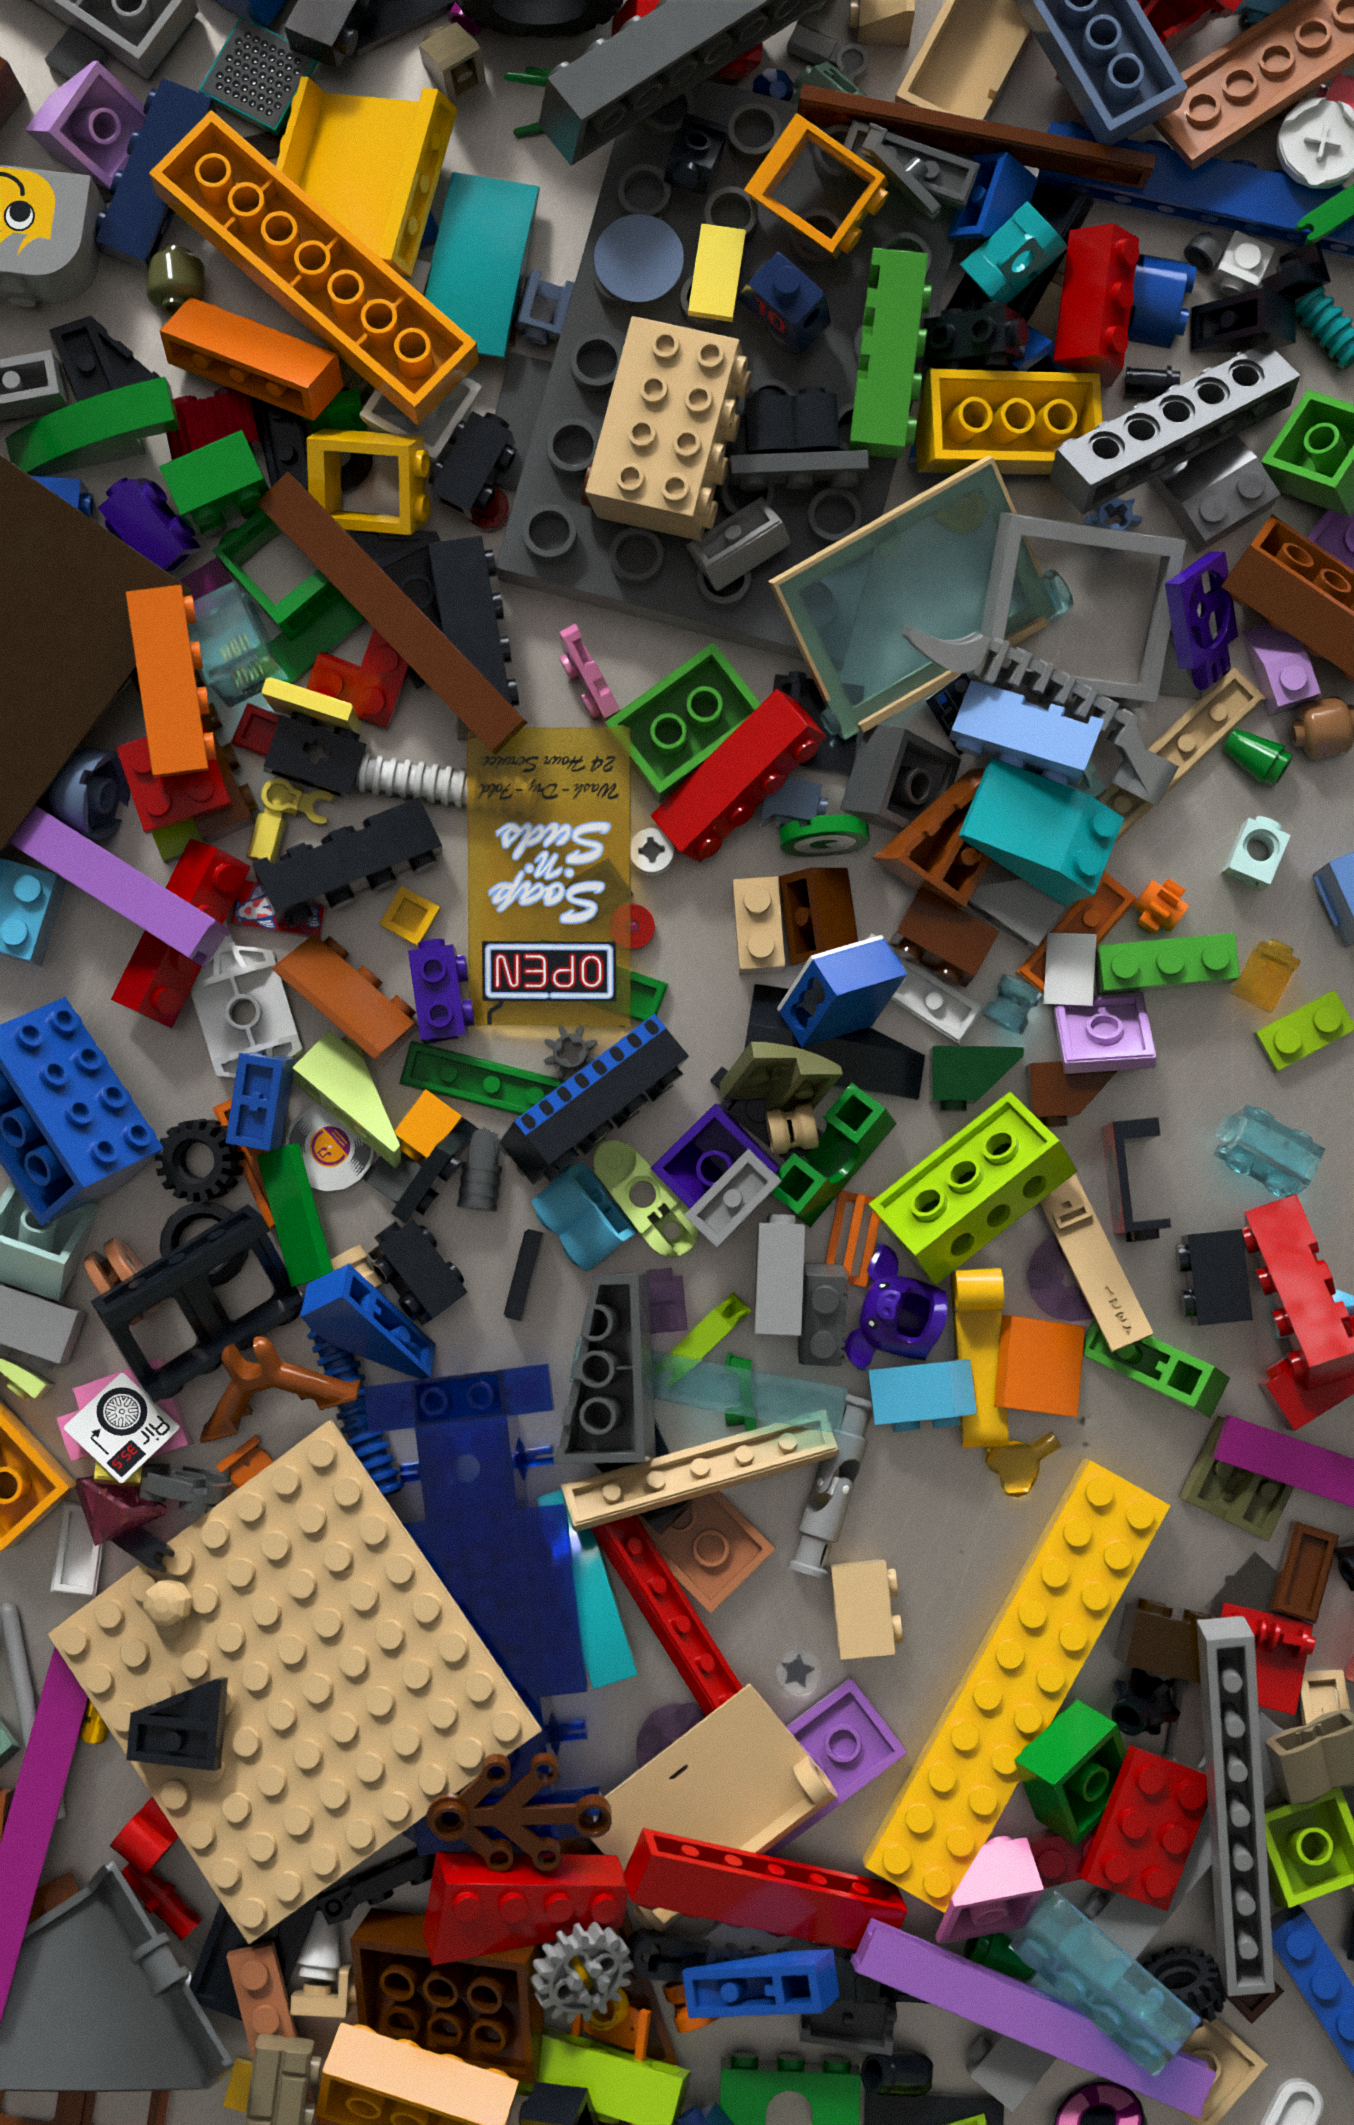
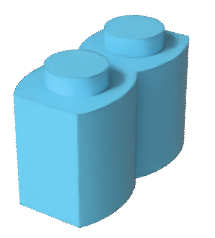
M582 1162L567 1169L531 1200L539 1222L546 1229L552 1230L560 1237L567 1258L586 1272L601 1264L637 1233L631 1220L621 1207L609 1198L598 1177Z

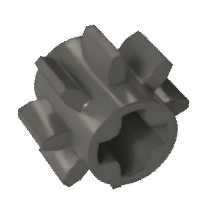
M560 1025L559 1033L561 1037L556 1042L551 1039H545L544 1041L549 1048L553 1049V1055L547 1057L544 1062L546 1065L558 1063L560 1066L558 1078L561 1080L565 1077L567 1071L578 1073L586 1063L589 1064L595 1060L593 1057L588 1056V1050L595 1048L598 1043L596 1040L584 1042L582 1039L584 1028L581 1025L576 1029L575 1034H567L565 1028ZM570 1041L574 1047H583V1050L577 1054L579 1061L573 1064L567 1058L559 1059V1055L564 1052L563 1044Z

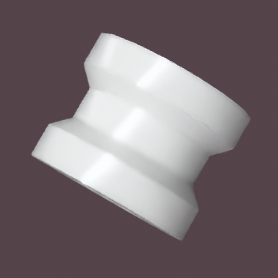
M647 828L639 831L630 842L629 854L632 866L638 873L646 877L663 875L670 869L674 860L673 843L660 829Z

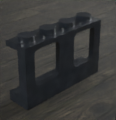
M249 1204L90 1301L141 1390L153 1403L160 1399L165 1400L174 1397L183 1389L184 1384L198 1375L209 1374L222 1365L221 1354L226 1346L234 1344L238 1350L249 1349L253 1347L255 1337L262 1336L276 1326L289 1324L300 1315L305 1295L296 1286L291 1287L287 1269L267 1234L270 1232L266 1221ZM252 1249L274 1292L267 1301L240 1318L231 1320L208 1281V1275L213 1269L240 1252ZM174 1298L196 1336V1343L192 1348L162 1367L154 1369L150 1367L130 1332L129 1324L134 1318L163 1300Z

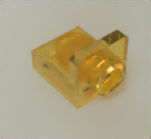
M1269 939L1268 943L1260 941L1253 946L1240 972V978L1236 980L1230 994L1268 1013H1272L1292 973L1298 969L1301 960L1292 956L1294 950L1280 941Z

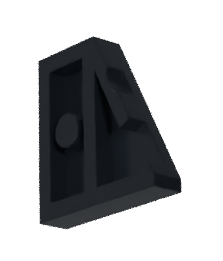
M92 316L49 329L50 339L77 402L118 388L160 378L155 371L150 372L134 358L133 352L121 341L110 337L107 329Z
M464 1119L435 1146L391 1214L405 1224L417 1212L425 1216L440 1195L435 1189L442 1180L448 1182L463 1161L459 1158L471 1142V1134H474V1130L477 1131L479 1128Z
M219 1677L130 1713L126 1760L211 1771L220 1769L228 1677Z

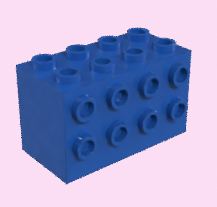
M66 997L0 1025V1163L42 1227L122 1187L164 1149L157 1139L154 1130L140 1113L130 1093L124 1088L107 1062L106 1056L98 1048L83 1025L82 1019L74 1011Z

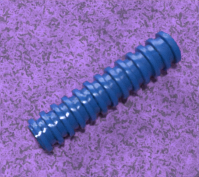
M311 1329L307 1336L309 1340L313 1339L315 1342L312 1350L313 1353L319 1354L320 1359L316 1362L318 1366H323L325 1372L322 1374L347 1382L361 1380L357 1400L337 1406L339 1413L336 1414V1418L343 1421L344 1426L340 1429L342 1433H347L349 1440H346L349 1446H352L353 1452L384 1497L400 1492L401 1488L404 1487V1483L397 1480L396 1475L400 1473L399 1469H393L391 1462L395 1458L393 1454L388 1455L386 1448L390 1447L389 1441H383L382 1435L385 1434V1430L383 1427H378L377 1421L380 1420V1416L373 1413L372 1408L376 1405L374 1401L369 1402L367 1395L371 1391L369 1387L364 1388L362 1381L366 1380L365 1374H359L360 1361L354 1360L353 1353L330 1345L315 1330Z

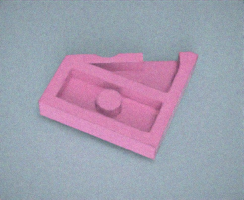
M573 624L559 632L562 648L565 653L559 657V660L569 679L573 681L579 678L587 692L580 697L591 718L595 719L600 716L605 724L608 719L620 711V708L595 660L591 659L582 643V635L576 624Z

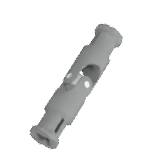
M843 1392L839 1396V1400L842 1403L834 1428H831L839 1449L838 1456L819 1462L812 1490L799 1527V1531L802 1533L795 1559L791 1560L788 1568L825 1580L828 1574L825 1567L833 1543L839 1540L849 1500L868 1440L864 1437L873 1411L872 1401ZM838 1468L840 1470L839 1477L834 1476V1472ZM829 1494L832 1495V1498H831L830 1501H828V1495H829Z

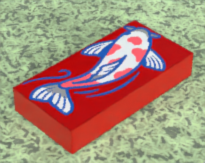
M244 880L235 899L231 923L235 926L306 938L315 934L321 940L327 906L313 911L315 918L301 926L290 928L287 923L278 927L258 882Z

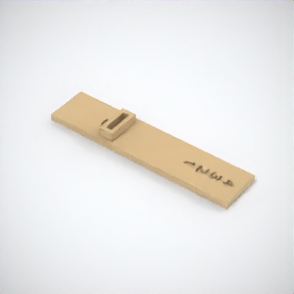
M1074 1174L1040 1201L1039 1204L1112 1353L1152 1336L1154 1333L1076 1174Z

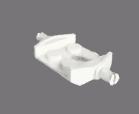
M226 918L223 925L229 929ZM230 933L228 936H225L206 967L201 968L190 992L216 1076L235 1080L239 1053L261 1052L266 1056L272 1057L287 1056L298 1058L305 1049L298 1035L282 979L272 970L277 964L276 954L272 950L237 946L235 942H232ZM242 1000L251 1001L256 1009L254 1019L246 1025L236 1024L231 1015L233 1006Z

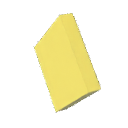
M271 677L269 679L266 678L261 693L274 711L291 716L292 712L304 714L318 721L317 725L332 730L335 727H341L357 734L359 733L362 722L351 703Z

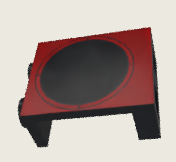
M1158 1117L1111 1122L1101 1127L1113 1235L1125 1234L1126 1242L1160 1238L1159 1230L1171 1227L1170 1218L1133 1222L1124 1143L1148 1141L1160 1136Z

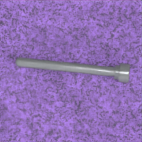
M6 1603L0 1608V1621L26 1752L37 1710L18 1610L14 1604ZM63 1799L61 1801L57 1820L66 1817Z

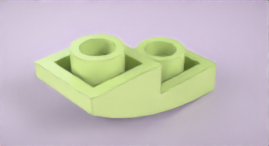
M0 1355V1380L4 1375L9 1379L5 1385L24 1400H27L29 1396L34 1399L44 1398L55 1385L48 1378L27 1365Z

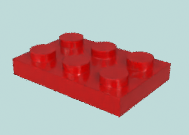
M1129 1745L1080 1877L1091 1884L1168 1911L1208 1806L1206 1773Z

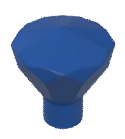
M767 68L754 79L752 92L790 101L794 93V87H792V80L784 70Z

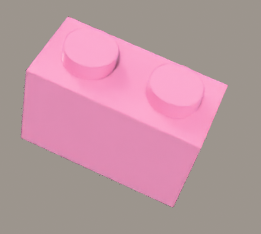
M1008 1836L997 1837L981 1847L951 1898L935 1936L938 1945L1026 1927L1044 1890L1027 1837L1011 1840Z

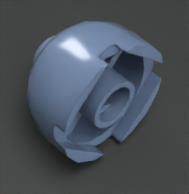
M101 748L77 750L47 791L49 805L54 817L84 837L96 840L108 838L122 821L115 818L119 801L128 807L131 791L121 761L117 757V752Z

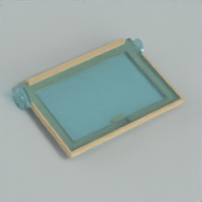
M987 455L768 581L827 709L820 712V718L832 736L839 734L841 738L846 740L860 731L865 733L947 685L962 674L952 672L925 657L901 635V632L906 623L930 636L942 640L963 638L973 632L980 634L1000 513L1017 514L994 457ZM1024 535L1021 536L1004 640L1010 642V647L1048 626V621L1073 607V598L1064 579L1052 568L1042 573L1029 540Z

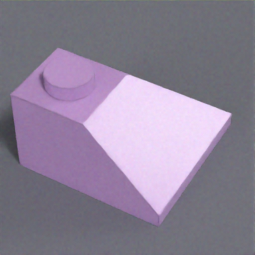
M93 61L48 96L25 131L56 160L82 175L91 176L95 183L110 190L116 172L118 170L124 171L130 155H127V146L130 137L135 129L141 131L147 115L144 114V104L101 63Z

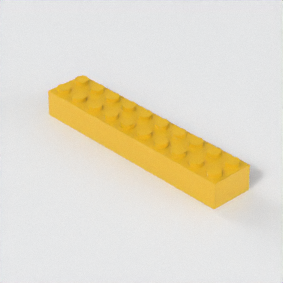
M1083 1458L862 1858L865 1868L943 1913L946 1912L951 1898L981 1847L986 1843L1021 1779L1014 1759L1026 1745L1032 1743L1052 1723L1170 1508L1169 1504L1095 1462Z

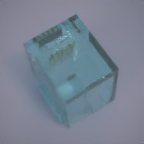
M236 581L193 601L196 623L188 624L190 642L199 641L203 669L201 670L208 685L229 708L261 693L266 678L269 679L271 677L280 681L289 679L261 620L259 608Z

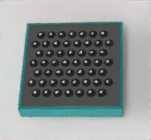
M240 15L198 91L211 97L216 105L278 136L291 113L292 99L297 93L301 76L310 78L319 61L290 50L288 39Z

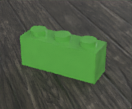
M1235 933L1099 945L1096 948L1095 979L1097 995L1231 984L1240 978Z

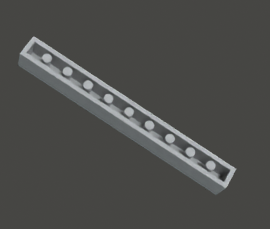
M1259 1711L1263 1794L1265 1798L1275 1786L1265 1742L1283 1730ZM1205 1756L1198 1765V1768L1206 1773ZM1208 1806L1168 1911L1108 1889L1104 1894L1101 1891H1097L1083 1909V1913L1086 1915L1075 1930L1069 1927L1062 1933L1054 1945V1950L1057 1953L1046 1966L1042 1963L1037 1965L1031 1976L1025 1981V1984L1094 2012L1212 1865ZM993 2031L988 2039L981 2036L973 2044L966 2056L969 2060L966 2068L969 2076L1014 2113L1057 2057Z

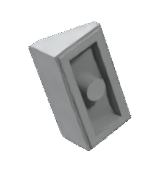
M761 496L705 532L702 541L693 540L686 547L712 587L718 591L789 546L791 539L782 520Z

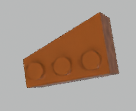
M986 768L969 769L872 859L918 891L922 887L956 907H966L992 860L958 837Z

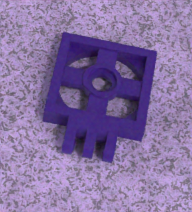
M1208 552L1165 583L1178 669H1191L1193 683L1199 690H1206L1230 671L1231 663L1228 644L1238 637L1233 599L1230 597L1229 592L1221 587L1229 575L1225 552ZM1208 571L1211 590L1204 593L1201 575ZM1199 603L1201 604L1200 618L1197 613ZM1214 611L1217 631L1211 635L1209 619ZM1191 628H1194L1196 641L1193 637Z

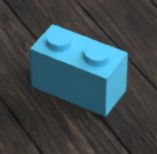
M970 1359L868 1370L875 1425L892 1423L893 1432L921 1429L920 1421L932 1420L933 1428H943L961 1425L960 1416L977 1414Z

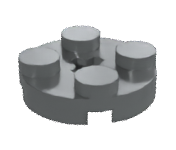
M147 1464L142 1469L139 1497L145 1500L165 1502L166 1498L179 1500L180 1509L204 1513L207 1511V1506L215 1507L232 1494L234 1482H228V1477L213 1471L183 1466L182 1470H172L170 1473H167L169 1464Z

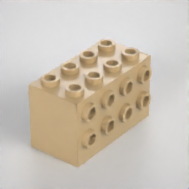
M631 317L585 490L597 518L702 541L705 528L712 529L718 508V502L713 501L717 484L724 485L729 468V458L724 457L728 441L735 442L739 431L741 417L735 414L739 398H747L752 379V372L747 371L748 357L743 356L739 339L640 317Z

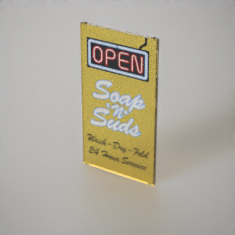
M620 725L618 727L522 728L496 755L467 728L469 999L472 1000L475 1026L598 1025L619 1026L622 1028L631 1026V727Z

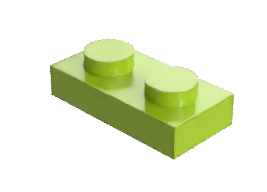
M1334 989L1253 1034L1274 1072H1278L1354 1031V1023Z

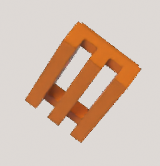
M841 1190L837 1197L824 1264H834L846 1202H853L855 1206L843 1265L848 1272L849 1282L847 1284L866 1288L869 1277L867 1269L873 1257L879 1226V1219L873 1210H871L859 1276H852L851 1269L864 1205L869 1206V1203L876 1197Z

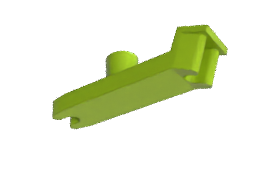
M732 1292L724 1302L714 1308L659 1362L654 1372L660 1374L665 1369H669L672 1375L666 1381V1385L668 1387L673 1386L682 1380L736 1326L742 1323L752 1311Z

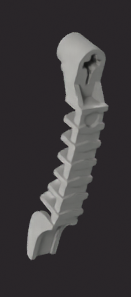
M906 623L904 624L901 635L925 657L952 672L968 673L980 665L986 650L989 649L978 677L979 680L994 685L1006 656L1011 661L1003 677V682L1019 687L1026 669L1029 668L1033 670V673L1027 684L1028 690L1042 695L1049 679L1054 681L1055 683L1048 695V700L1063 706L1070 692L1076 694L1068 712L1082 720L1085 719L1091 706H1095L1096 709L1092 716L1104 719L1100 732L1104 733L1107 727L1112 729L1107 740L1114 743L1123 760L1111 782L1156 806L1159 805L1179 766L1145 749L1136 724L1140 716L1124 708L1121 710L1118 708L1119 703L1105 696H1099V690L1084 683L1081 685L1076 682L1077 677L1062 670L1060 672L1055 670L1054 664L1040 658L1036 660L1032 658V653L1019 647L1014 649L1009 646L1010 642L994 636V639H990L977 632H973L963 638L942 640L930 636Z

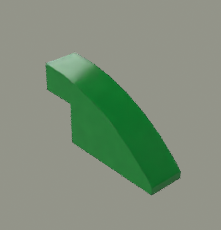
M164 376L81 400L27 424L5 439L11 463L30 476L44 477L143 455L145 450L142 438L180 430L171 386Z

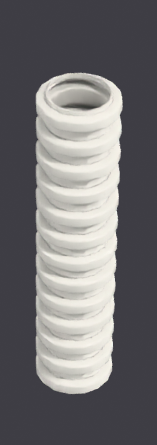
M364 753L356 779V787L359 793H366L368 789L372 790L373 795L378 796L380 792H386L387 797L393 798L394 794H399L400 799L404 800L408 796H413L414 799L418 797L420 799L427 798L428 803L434 804L436 800H440L441 805L448 806L449 802H454L457 808H462L463 804H467L470 810H476L477 806L483 807L484 812H489L493 808L496 809L498 814H503L504 810L510 811L511 816H517L518 812L524 813L525 818H531L532 814L534 815L538 796V786L534 792L532 790L535 787L528 792L531 786L529 784L534 780L530 778L529 782H523V778L516 776L515 780H509V775L502 774L501 778H496L495 773L488 772L487 776H483L479 770L469 774L466 768H461L459 772H456L452 766H447L446 770L440 769L439 764H433L432 768L426 767L425 762H419L417 766L407 759L403 764L399 763L398 758L393 757L390 761H385V757L378 755L377 759H371V755ZM494 783L496 786L498 784H502V790H504L506 787L507 789H510L509 791L504 792L502 797L509 796L510 794H512V796L509 799L500 800V795L502 793L501 790L498 793L494 791L491 797L487 799L488 794L493 789V786H491L490 789L487 792L482 793L481 797L478 799L483 788V786L480 785L484 784V786H486L487 784L491 785Z

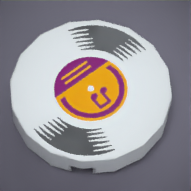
M319 1104L311 1106L298 1115L289 1127L285 1146L299 1143L310 1187L326 1192L347 1190L362 1181L372 1167L375 1157V1151Z

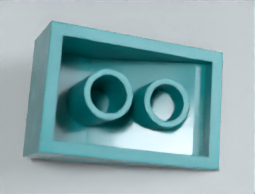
M993 758L989 760L958 837L1064 906L1095 895L1124 817L1089 794Z

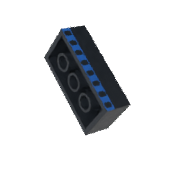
M653 1014L517 1118L499 1143L533 1185L544 1176L551 1182L571 1166L570 1163L579 1156L578 1150L585 1156L606 1139L605 1136L614 1129L613 1123L620 1129L639 1114V1110L649 1102L647 1097L652 1102H655L674 1086L673 1083L683 1075L679 1068L689 1055L659 1018Z

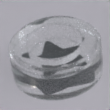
M792 1648L785 1651L779 1657L775 1671L779 1685L786 1692L793 1695H805L813 1691L819 1684L822 1674L818 1658L805 1648Z

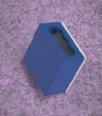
M879 935L810 956L777 1007V1010L800 1046L804 1048L871 1027L908 974L884 937Z

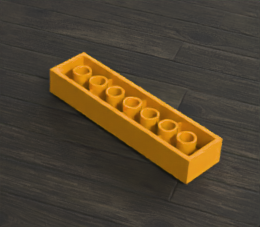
M212 110L149 172L156 196L332 351L337 353L341 359L416 425L419 426L479 363L477 342Z

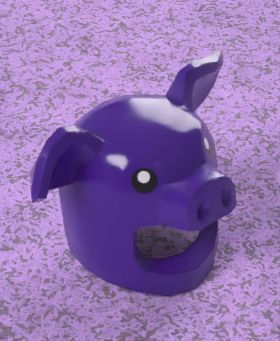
M881 1243L878 1244L877 1250L871 1258L867 1273L873 1283L869 1287L862 1304L859 1328L852 1331L845 1341V1352L848 1360L861 1371H865L871 1364L875 1350L925 1361L943 1332L948 1314L946 1291L917 1279L897 1276L899 1261L896 1253L889 1246Z

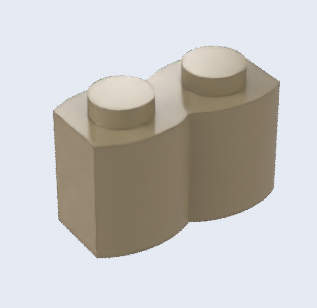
M1349 1709L1326 1713L1315 1718L1305 1726H1298L1279 1732L1265 1742L1276 1789L1291 1804H1310L1317 1801L1321 1795L1328 1792L1332 1787L1346 1788L1354 1786V1714Z

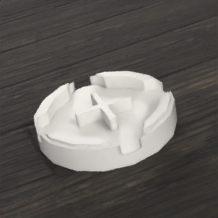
M1315 97L1299 103L1286 115L1277 135V155L1283 170L1295 182L1309 188L1329 189L1345 183L1354 175V110L1350 105L1339 100L1336 103L1332 100H1326L1327 98Z

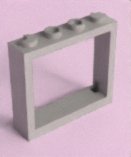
M1001 512L980 632L981 635L990 639H994V636L1004 640L1022 535L1161 556L1138 685L1075 676L1077 677L1076 682L1081 685L1084 683L1099 690V696L1116 697L1115 702L1119 703L1120 706L1141 708L1142 701L1157 703L1171 629L1165 583L1181 572L1186 540ZM989 649L986 650L982 662L974 669L973 674L979 676ZM1001 666L994 685L986 684L1011 691L1013 686L1003 682L1008 666ZM1026 669L1020 684H1028L1033 670ZM1049 679L1042 695H1049L1055 683L1054 681Z

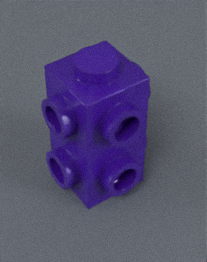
M122 478L107 490L106 495L109 498L98 507L106 518L104 522L109 532L170 575L201 549V546L193 538L195 536L194 529H189L183 518L175 515L166 503L168 500L167 495L152 480L147 478Z
M444 939L418 942V949L408 951L420 1040L424 1044L469 1038L467 1027L475 1026L472 1000H463L461 982L469 981L465 954L457 955L454 945H445Z

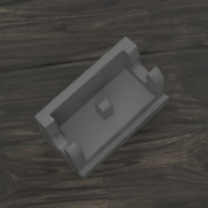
M840 1999L839 2002H833L823 2013L800 2014L799 2040L800 2042L892 2056L894 2046L893 2028L894 2022H897L896 2002L878 2005L865 2001L864 2004H857L852 2000Z

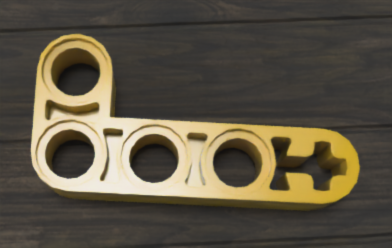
M1001 1268L954 1270L950 1274L955 1360L970 1359L977 1414L960 1416L962 1449L1005 1447L1009 1444L1008 1412L1005 1408L994 1407L1002 1323L1001 1309H1004Z

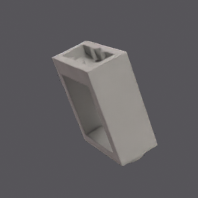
M768 1214L767 1223L759 1222L757 1225L753 1334L801 1336L805 1224H796V1215Z

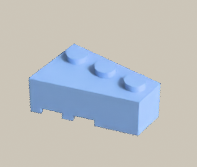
M971 680L949 736L950 740L957 742L955 747L964 753L978 757L984 752L999 758L1000 761L1039 773L1042 777L1065 786L1076 787L1086 769L1104 719L1091 716L1088 724L1063 716L1065 712L1064 707L1050 704L1047 710L1024 701V695Z

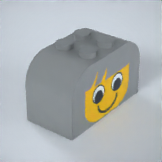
M0 165V298H7L10 303L23 307H33L35 302L59 304L76 299L91 286L98 272L101 253L95 241L97 237L96 219L102 210L107 211V206L91 176Z

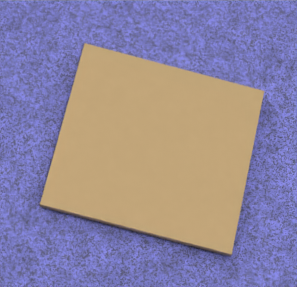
M332 1420L325 1422L166 1544L174 1550L175 1554L173 1557L165 1555L162 1558V1564L167 1568L165 1573L148 1568L142 1563L138 1564L48 1633L49 1638L126 1756L130 1713L219 1677H228L220 1769L211 1771L138 1761L130 1762L248 1944L254 1942L425 1817L429 1804L436 1797L443 1794H456L474 1781L482 1773L483 1762L489 1755L502 1754L507 1757L542 1731L531 1712ZM162 1580L183 1582L192 1596L190 1615L177 1625L171 1627L152 1624L143 1610L145 1592Z

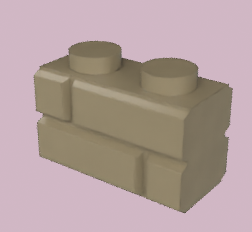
M271 2034L258 2035L254 2049L245 2125H313L316 2103L307 2102L309 2085L318 2086L321 2057L313 2056L315 2041L297 2037L285 2038L284 2036Z

